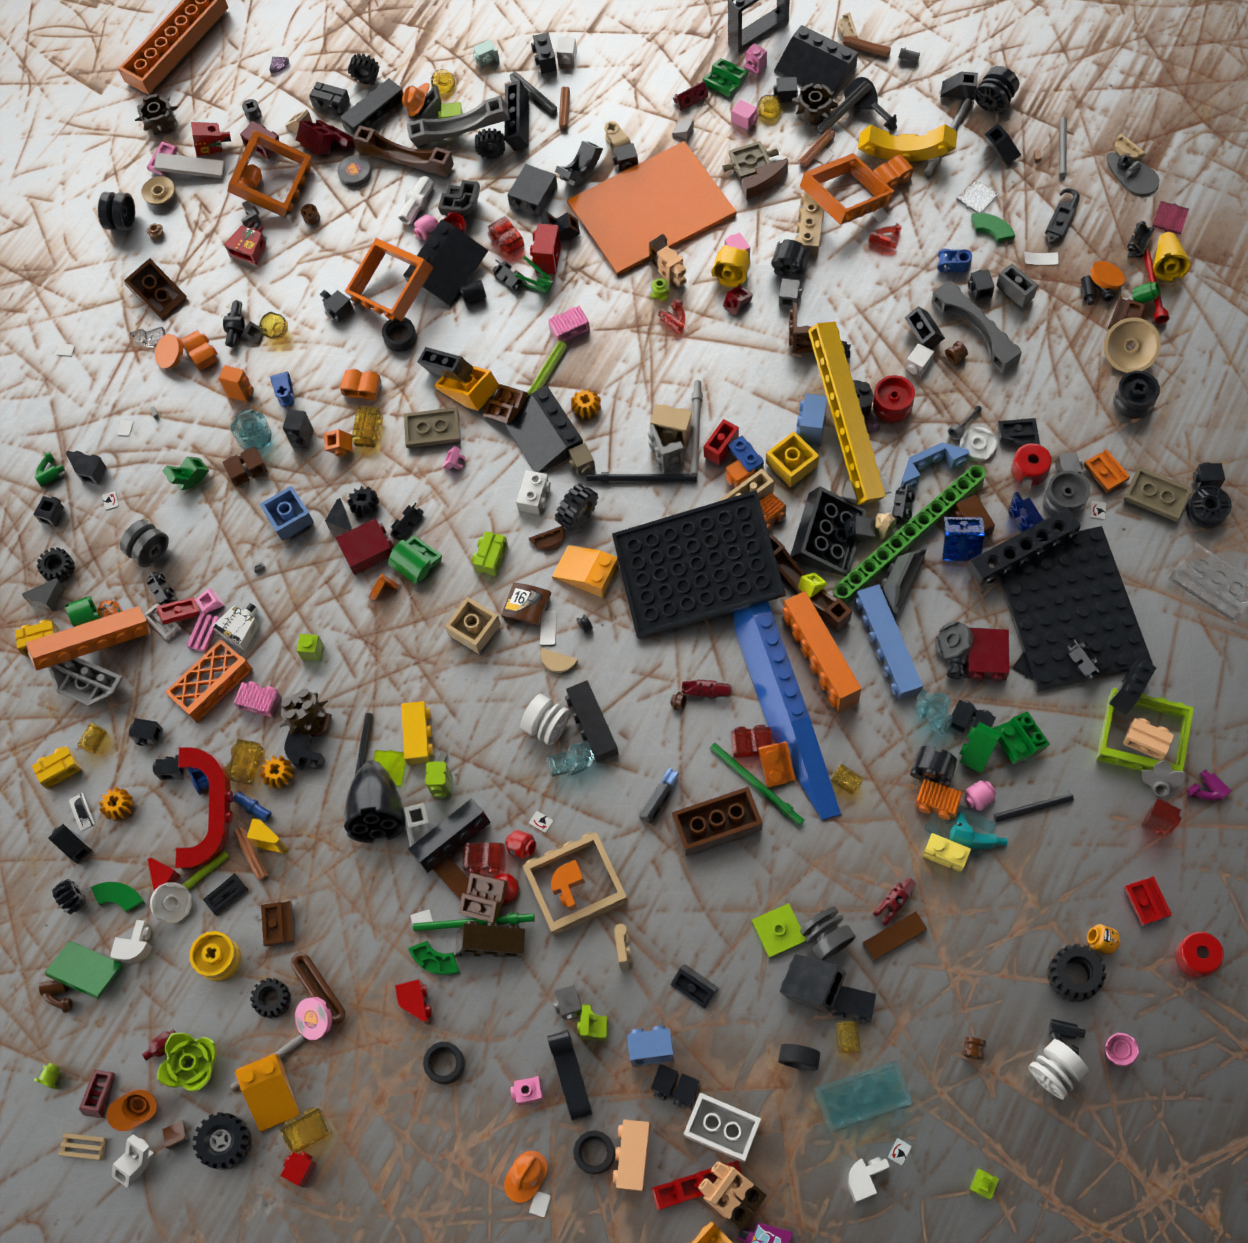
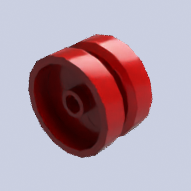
M891 375L881 379L875 387L872 404L877 417L889 423H897L907 419L913 408L915 398L914 386L903 376Z

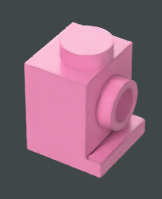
M753 44L746 51V64L744 68L758 75L767 65V51Z
M539 1076L514 1081V1087H510L512 1100H516L518 1105L544 1101ZM525 1086L529 1087L527 1094L522 1093V1089Z

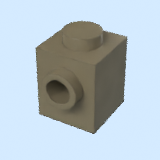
M586 443L568 449L570 456L569 464L572 470L577 471L578 475L588 474L595 469L594 459Z

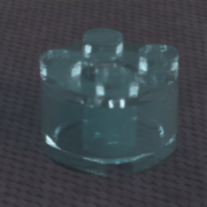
M248 409L239 412L235 416V420L231 423L230 428L235 440L243 450L254 446L257 450H261L270 445L272 431L262 413Z

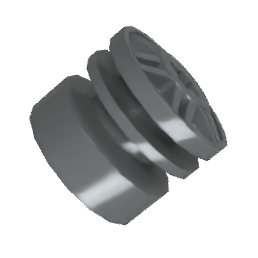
M831 907L817 913L800 929L802 936L809 935L806 938L807 943L818 941L812 948V951L818 960L821 961L836 955L856 938L849 925L838 928V925L843 921L842 915L835 917L838 914L836 907Z

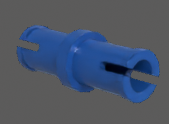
M238 791L233 797L234 803L244 808L246 813L249 815L253 814L264 823L272 815V812L261 806L256 799L252 800L241 791Z

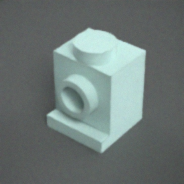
M491 39L473 46L474 54L472 56L475 63H479L480 67L496 61V63L500 62L498 50Z

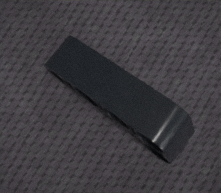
M564 1030L548 1035V1044L554 1057L571 1120L574 1121L593 1115L569 1031Z

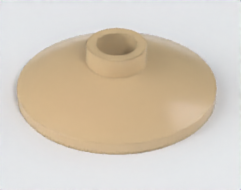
M157 176L145 182L141 194L147 203L159 205L172 198L175 186L169 178Z

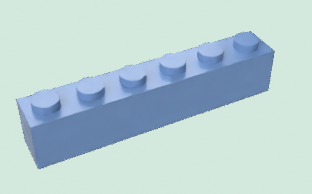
M880 585L857 591L856 599H854L856 608L861 610L863 614L861 616L862 622L865 627L868 626L869 638L871 643H875L877 647L876 654L879 661H883V671L885 676L891 680L892 693L894 695L897 694L899 700L920 694L923 684Z

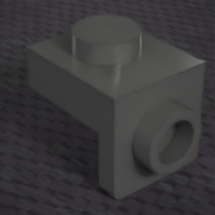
M248 200L243 202L242 205L247 214L245 218L241 219L243 226L252 228L254 223L261 225L258 217L259 211L256 206H251Z

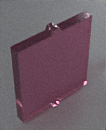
M1160 201L1152 227L1181 235L1189 208L1178 206L1176 203L1171 204Z

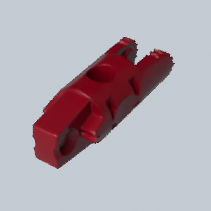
M697 679L682 682V693L696 697L716 698V696H728L732 692L731 685L717 683V680Z
M906 878L902 883L898 882L872 914L878 917L887 908L889 912L881 921L884 926H887L912 896L910 892L915 887L916 882L912 878Z

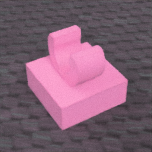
M454 446L448 451L443 468L450 470L454 467L460 470L463 465L458 463V460L463 462L466 459L464 455L459 454L461 449Z

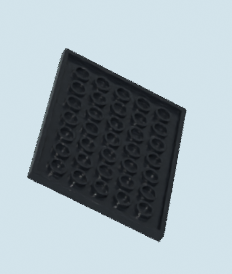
M757 490L612 533L638 639L786 596Z
M1102 526L1080 530L1078 536L1073 540H1066L1058 548H1051L1039 558L1034 557L1022 567L1017 566L1008 575L1003 576L1002 574L998 577L1037 692L1090 680L1089 677H1085L1078 667L1084 661L1081 659L1075 663L1067 653V646L1072 643L1074 646L1076 645L1074 640L1085 641L1091 649L1089 653L1093 657L1096 656L1103 665L1101 668L1104 672L1098 673L1096 671L1097 676L1093 679L1127 672L1139 656L1153 664ZM1021 547L1024 550H1029L1027 547ZM1006 555V556H1005V557L1008 558V559H1013V558H1012L1011 556H1009V555Z

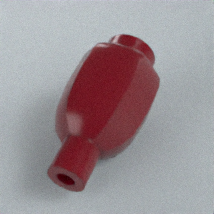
M174 1029L164 1031L154 1038L149 1044V1049L142 1054L143 1058L147 1061L153 1056L161 1057L165 1055L166 1042L170 1034L176 1033Z

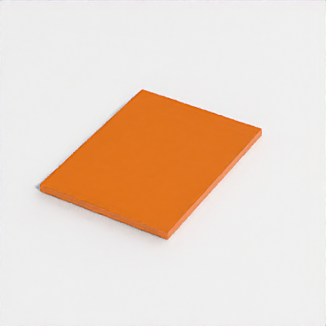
M685 141L567 199V204L617 276L649 260V242L661 234L666 236L667 246L671 249L737 215L735 208Z

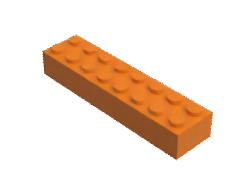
M181 0L118 68L124 82L149 95L227 11L228 5L226 0Z

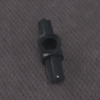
M238 300L232 302L231 312L223 318V328L227 333L225 345L230 348L236 346L237 335L243 332L245 328L244 317L241 315L243 304Z

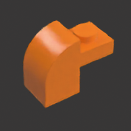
M576 860L560 866L554 872L551 880L552 892L554 895L562 893L559 895L563 907L568 906L570 911L578 908L570 889L585 883Z

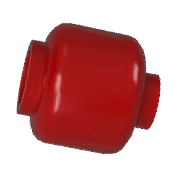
M514 830L506 837L505 845L509 854L525 859L535 852L536 841L532 834L521 830Z

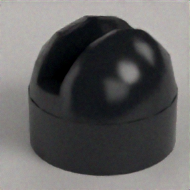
M1127 154L1122 155L1118 159L1117 166L1121 170H1127L1132 165V158Z

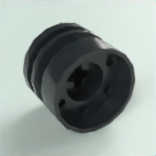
M991 67L975 90V101L982 109L990 113L998 114L1003 112L1019 89L1018 77L1006 67Z

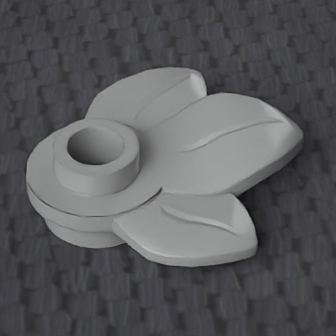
M1164 760L1157 762L1153 771H1142L1144 783L1150 785L1152 791L1160 797L1167 796L1172 791V788L1181 786L1185 779L1184 771H1172L1170 763Z

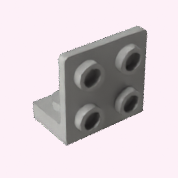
M651 424L650 432H648L649 446L652 452L655 451L657 466L662 467L664 473L684 466V449L681 441L670 443L663 447L654 425Z

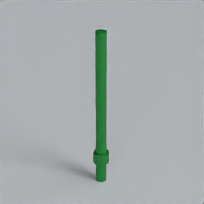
M713 743L710 749L781 809L780 812L784 816H789L799 826L803 824L805 820L793 810L794 807L788 802L782 801L718 744Z
M509 913V915L498 916L495 923L519 925L522 922H534L535 914ZM469 918L413 923V931L460 928L467 921H477L479 925H487V923L492 922Z

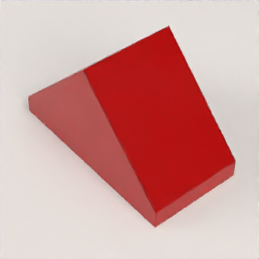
M153 858L147 859L154 891L162 884L177 882L180 877L179 873Z

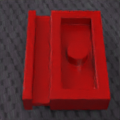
M1154 876L1124 887L1142 926L1172 915Z

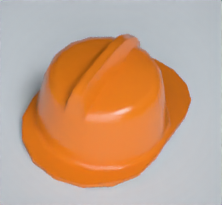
M424 83L418 88L408 86L405 89L402 103L407 109L408 115L415 116L422 109L429 91V83Z
M143 1089L128 1092L110 1104L106 1116L108 1124L118 1131H128L139 1126L154 1116L157 1110L156 1099L152 1093Z
M526 1151L521 1153L514 1161L504 1180V1190L512 1201L517 1203L527 1202L538 1191L548 1172V1164L541 1153Z

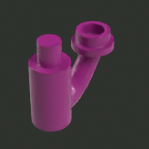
M1206 769L1199 775L1205 780L1203 783L1212 792L1200 790L1202 786H1198L1196 783L1187 790L1190 797L1195 795L1211 801L1223 800L1232 792L1214 773L1210 774Z

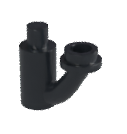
M1090 275L1081 278L1084 300H1087L1088 305L1095 304L1094 299L1097 297L1095 287L1102 291L1101 297L1105 302L1114 299L1115 291L1101 288L1092 280Z
M1051 1018L1048 1033L1051 1035L1052 1040L1056 1039L1067 1045L1061 1036L1076 1039V1036L1085 1038L1086 1030L1078 1028V1024ZM1071 1045L1069 1048L1079 1055V1048Z

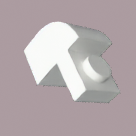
M424 803L402 808L410 847L429 832L427 827L429 822Z
M136 920L131 940L115 937L110 958L117 962L135 964L144 960L153 948L152 945L146 942L151 936V925L145 921Z
M135 1135L130 1136L126 1142L125 1153L113 1164L112 1177L126 1188H129L142 1175L154 1153L149 1150L145 1140L137 1138Z
M874 1158L868 1161L869 1166L867 1167L863 1159H860L853 1165L848 1175V1187L855 1203L877 1194L870 1176L889 1169L890 1166L887 1159Z

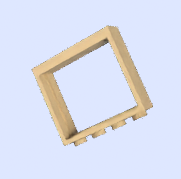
M592 832L586 833L580 840L575 842L569 841L562 848L549 850L544 853L543 857L529 859L522 866L553 936L628 902L627 896L597 832L593 834ZM595 843L617 893L553 921L532 872Z

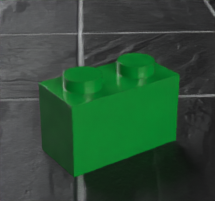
M981 722L978 723L976 728L972 727L967 736L970 741L968 744L964 743L959 753L963 755L960 763L982 773L1001 732Z

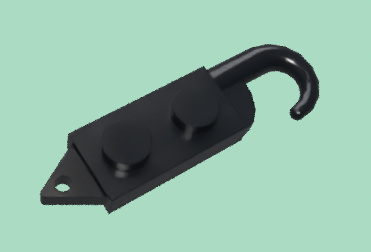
M1065 188L1059 193L1060 196L1064 193H1070L1073 195V199L1071 202L1063 201L1058 203L1045 231L1049 244L1058 239L1062 240L1074 214L1080 195L1073 188Z

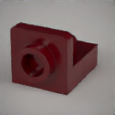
M739 285L727 292L723 307L736 315L743 304L752 300L753 294Z

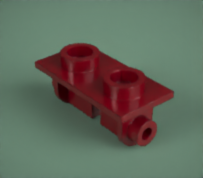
M705 81L696 83L693 87L675 94L673 101L675 104L678 103L680 111L708 96Z

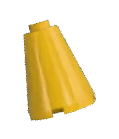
M1166 232L1158 239L1153 271L1155 276L1162 281L1170 282L1178 277L1181 279L1188 274L1191 262L1177 236L1172 232Z

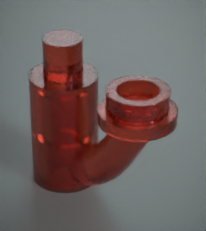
M896 223L895 226L881 227L872 231L868 243L885 249H889V247L896 249L898 242L892 241V237L883 234L892 233V236H899L902 226Z
M675 299L671 304V308H673L674 312H678V318L669 311L665 313L663 310H660L657 315L661 318L662 323L679 334L685 326L686 317L682 307L683 301Z

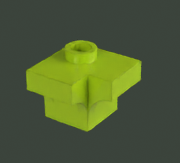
M582 1005L581 1018L577 1023V1034H580L582 1040L608 1041V1017L594 1014L591 1005Z

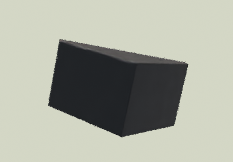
M339 498L333 505L325 522L330 530L344 534L352 530V526L343 502Z

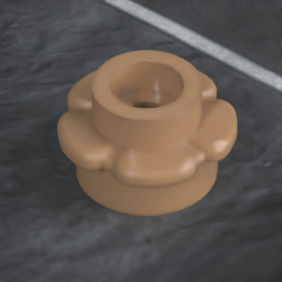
M153 223L147 228V234L152 239H160L164 234L163 226Z

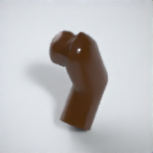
M326 713V719L323 718L320 722L321 727L311 733L310 736L317 737L327 732L332 715Z

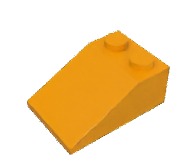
M473 366L474 368L466 383L442 376L434 385L437 390L466 408L477 411L484 406L486 401L494 395L499 387V383L491 370Z
M568 545L552 578L603 598L619 568L618 557L601 550Z
M271 1054L234 1070L242 1094L259 1132L301 1115L279 1054Z

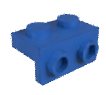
M743 435L728 444L730 451L747 472L755 469L756 473L760 469H764L763 458L756 453L751 443Z

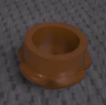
M681 692L673 694L670 701L673 709L683 710L685 708L687 696Z

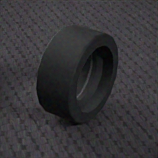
M404 317L402 322L394 319V321L389 319L383 325L382 337L384 343L392 351H406L415 344L417 339L416 330L408 318ZM397 328H407L409 330V335L402 340L395 341L389 338L390 333Z
M438 1042L426 1051L423 1067L425 1073L432 1081L447 1085L461 1077L465 1067V1059L463 1053L456 1045L450 1042ZM443 1050L452 1052L456 1058L454 1071L446 1076L436 1074L432 1068L434 1055Z
M785 1043L781 1044L778 1062L796 1069L816 1071L819 1067L821 1052L807 1046Z
M596 1130L587 1131L580 1135L575 1142L573 1149L574 1160L584 1172L593 1175L602 1174L613 1164L615 1148L611 1139L603 1132ZM592 1139L602 1141L607 1148L606 1159L597 1166L588 1165L583 1160L581 1153L584 1144Z

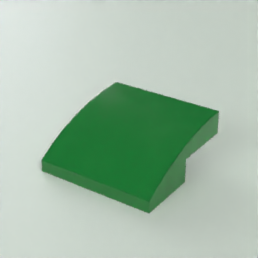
M720 58L712 65L711 72L702 81H705L707 87L731 97L743 83L749 71Z

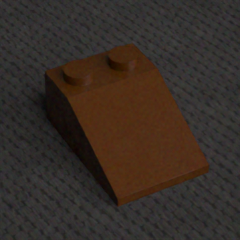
M151 258L124 280L125 286L161 320L187 298Z

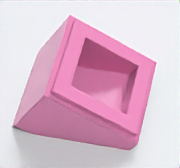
M210 588L195 599L204 614L224 606L218 594Z

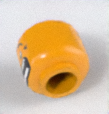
M1098 924L1088 931L1087 941L1092 950L1094 949L1105 955H1111L1119 948L1120 937L1117 930L1103 924Z

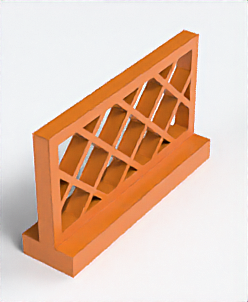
M220 639L171 685L165 693L197 723L244 679L253 668L242 656ZM223 646L225 648V655L216 656L217 651ZM228 659H238L233 665L228 666ZM224 660L223 667L215 668L216 661ZM211 661V668L202 669L205 662ZM223 671V674L218 679H214V672ZM210 673L209 680L201 681L202 674ZM192 675H197L196 682H188ZM209 685L203 693H200V686ZM196 686L195 694H187L188 687ZM178 688H183L182 695H173ZM194 698V702L186 707V699Z

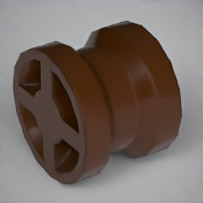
M305 204L301 208V215L306 224L314 225L319 222L320 214L315 205Z
M957 341L953 344V347L945 350V355L951 363L957 364L961 358L968 356V350L962 342Z
M965 1037L964 1043L966 1048L963 1050L962 1055L971 1059L984 1060L983 1048L986 1046V1041L974 1037Z

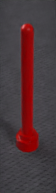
M1145 249L1143 257L1149 282H1157L1150 251ZM1158 296L1157 299H1154L1156 310L1153 316L1155 323L1162 324L1167 322L1170 317L1168 310L1163 308L1161 296Z

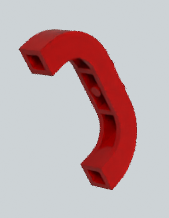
M179 747L178 767L182 769H200L206 774L209 781L207 834L203 841L196 846L176 848L175 868L189 869L208 864L225 847L229 836L230 823L233 820V813L230 811V803L233 802V792L231 791L230 777L227 769L216 756L198 748Z

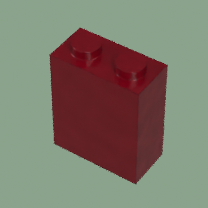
M376 518L335 537L354 575L388 559L392 549L395 548L391 539H386L384 535L387 531L383 523L378 524Z
M970 628L973 634V643L967 653V678H971L974 681L990 679L994 682H1002L1007 680L1009 676V629Z

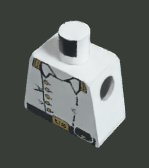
M251 603L244 610L233 606L212 627L218 635L245 651L259 628V623L253 617L259 609Z

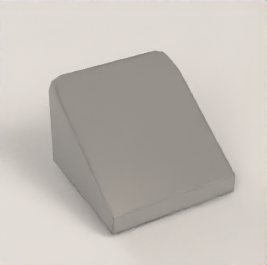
M694 120L678 121L672 135L687 140L694 128Z
M851 481L846 482L842 498L856 504V495Z

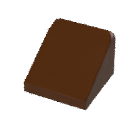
M183 1120L163 1129L164 1143L167 1149L171 1150L190 1141Z

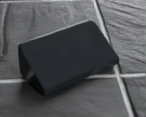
M659 784L639 814L641 819L650 824L654 821L672 792L670 784Z
M686 964L679 968L670 984L704 1009L718 990V986Z

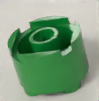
M91 596L65 605L73 627L100 619Z

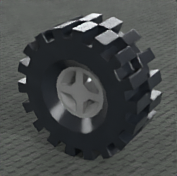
M583 483L574 485L573 489L571 488L569 493L565 494L563 501L561 500L559 503L561 505L556 510L558 512L555 514V521L570 532L578 531V528L581 529L583 524L587 522V519L592 516L591 513L594 512L595 506L598 503V493Z
M218 1112L217 1115L211 1114L208 1116V1120L203 1119L200 1122L203 1124L201 1128L197 1126L195 1131L198 1134L193 1136V1141H196V1145H193V1150L197 1151V1154H195L197 1159H200L202 1164L217 1170L232 1169L233 1165L237 1166L240 1164V1159L244 1160L246 1158V1150H250V1146H248V1142H251V1137L248 1136L250 1130L245 1126L246 1123L235 1115Z

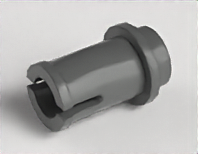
M906 47L901 48L898 58H901V61L904 59L918 63L921 52L908 50Z

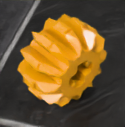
M581 388V393L575 392V397H571V410L574 411L576 417L581 415L582 419L585 416L591 419L592 414L597 416V411L601 409V398L597 395V392H591L590 388L587 391Z
M272 755L271 761L265 759L266 765L261 766L263 772L259 773L260 777L263 778V783L265 785L269 784V787L272 789L275 786L281 789L283 783L289 785L287 779H293L291 772L294 771V768L290 766L291 762L288 759L285 760L281 755L278 759Z
M115 787L113 791L107 789V795H101L104 800L98 802L99 806H101L99 810L106 819L110 820L112 818V820L118 821L119 817L125 819L126 812L131 814L129 808L134 806V803L131 801L133 797L128 794L126 789L120 790V788Z

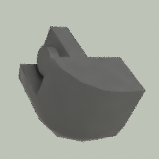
M462 180L461 186L448 185L446 193L441 194L438 206L440 214L448 216V213L455 212L466 217L473 213L480 193L479 182Z

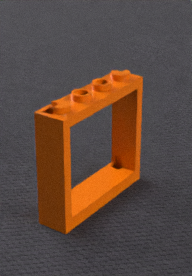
M254 130L229 181L227 192L285 218L287 211L290 212L293 208V198L297 199L299 195V185L303 186L305 182V172L309 173L312 166V163H310L311 156ZM257 144L302 164L284 203L239 183Z
M854 153L805 172L800 183V187L840 225L863 217L870 212H875L882 207H887L891 203V198L894 194V191ZM849 172L875 197L845 208L821 183Z
M376 238L344 292L351 296L350 300L358 304L361 302L363 307L369 310L373 308L372 310L379 315L384 313V316L392 321L397 319L402 322L434 267L425 259ZM385 254L416 267L392 310L361 296Z

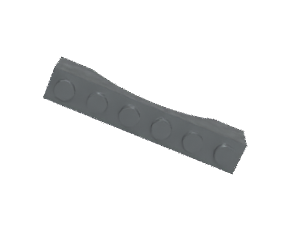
M949 280L933 291L931 302L942 313L962 318L978 329L988 344L990 361L1002 373L1019 362L1022 354L1019 346L1009 340L1007 334L1001 332L994 321L989 320L984 312L977 308L972 300L961 292L957 285H954Z

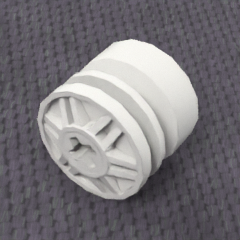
M538 694L527 707L522 717L520 728L531 736L538 733V740H544L545 744L551 746L565 730L571 714L570 709L562 708L561 704L553 706L552 699L543 694Z
M1054 1039L1043 1050L1047 1058L1039 1055L1036 1058V1062L1033 1061L1028 1068L1043 1088L1063 1100L1068 1095L1067 1091L1071 1092L1074 1089L1071 1081L1079 1083L1089 1073V1070L1083 1060L1071 1048L1061 1041Z

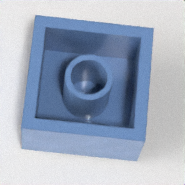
M806 393L805 400L800 402V414L797 419L796 433L808 445L821 447L827 409V396Z
M292 486L260 503L262 510L282 541L314 523L310 513Z
M656 1026L652 1028V1031L645 1032L644 1029L631 1030L630 1034H627L632 1067L674 1061L670 1028L665 1029V1026Z

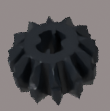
M361 486L360 490L354 488V493H349L350 499L347 500V503L350 506V511L355 513L356 516L359 517L362 514L366 518L368 513L373 515V510H378L379 498L376 491L371 490L369 486L366 489Z
M70 879L61 881L52 889L56 903L64 912L70 915L79 911L86 904L85 896L79 889V886Z

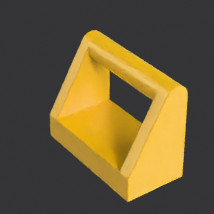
M252 819L247 839L257 849L281 854L288 853V847L261 820Z

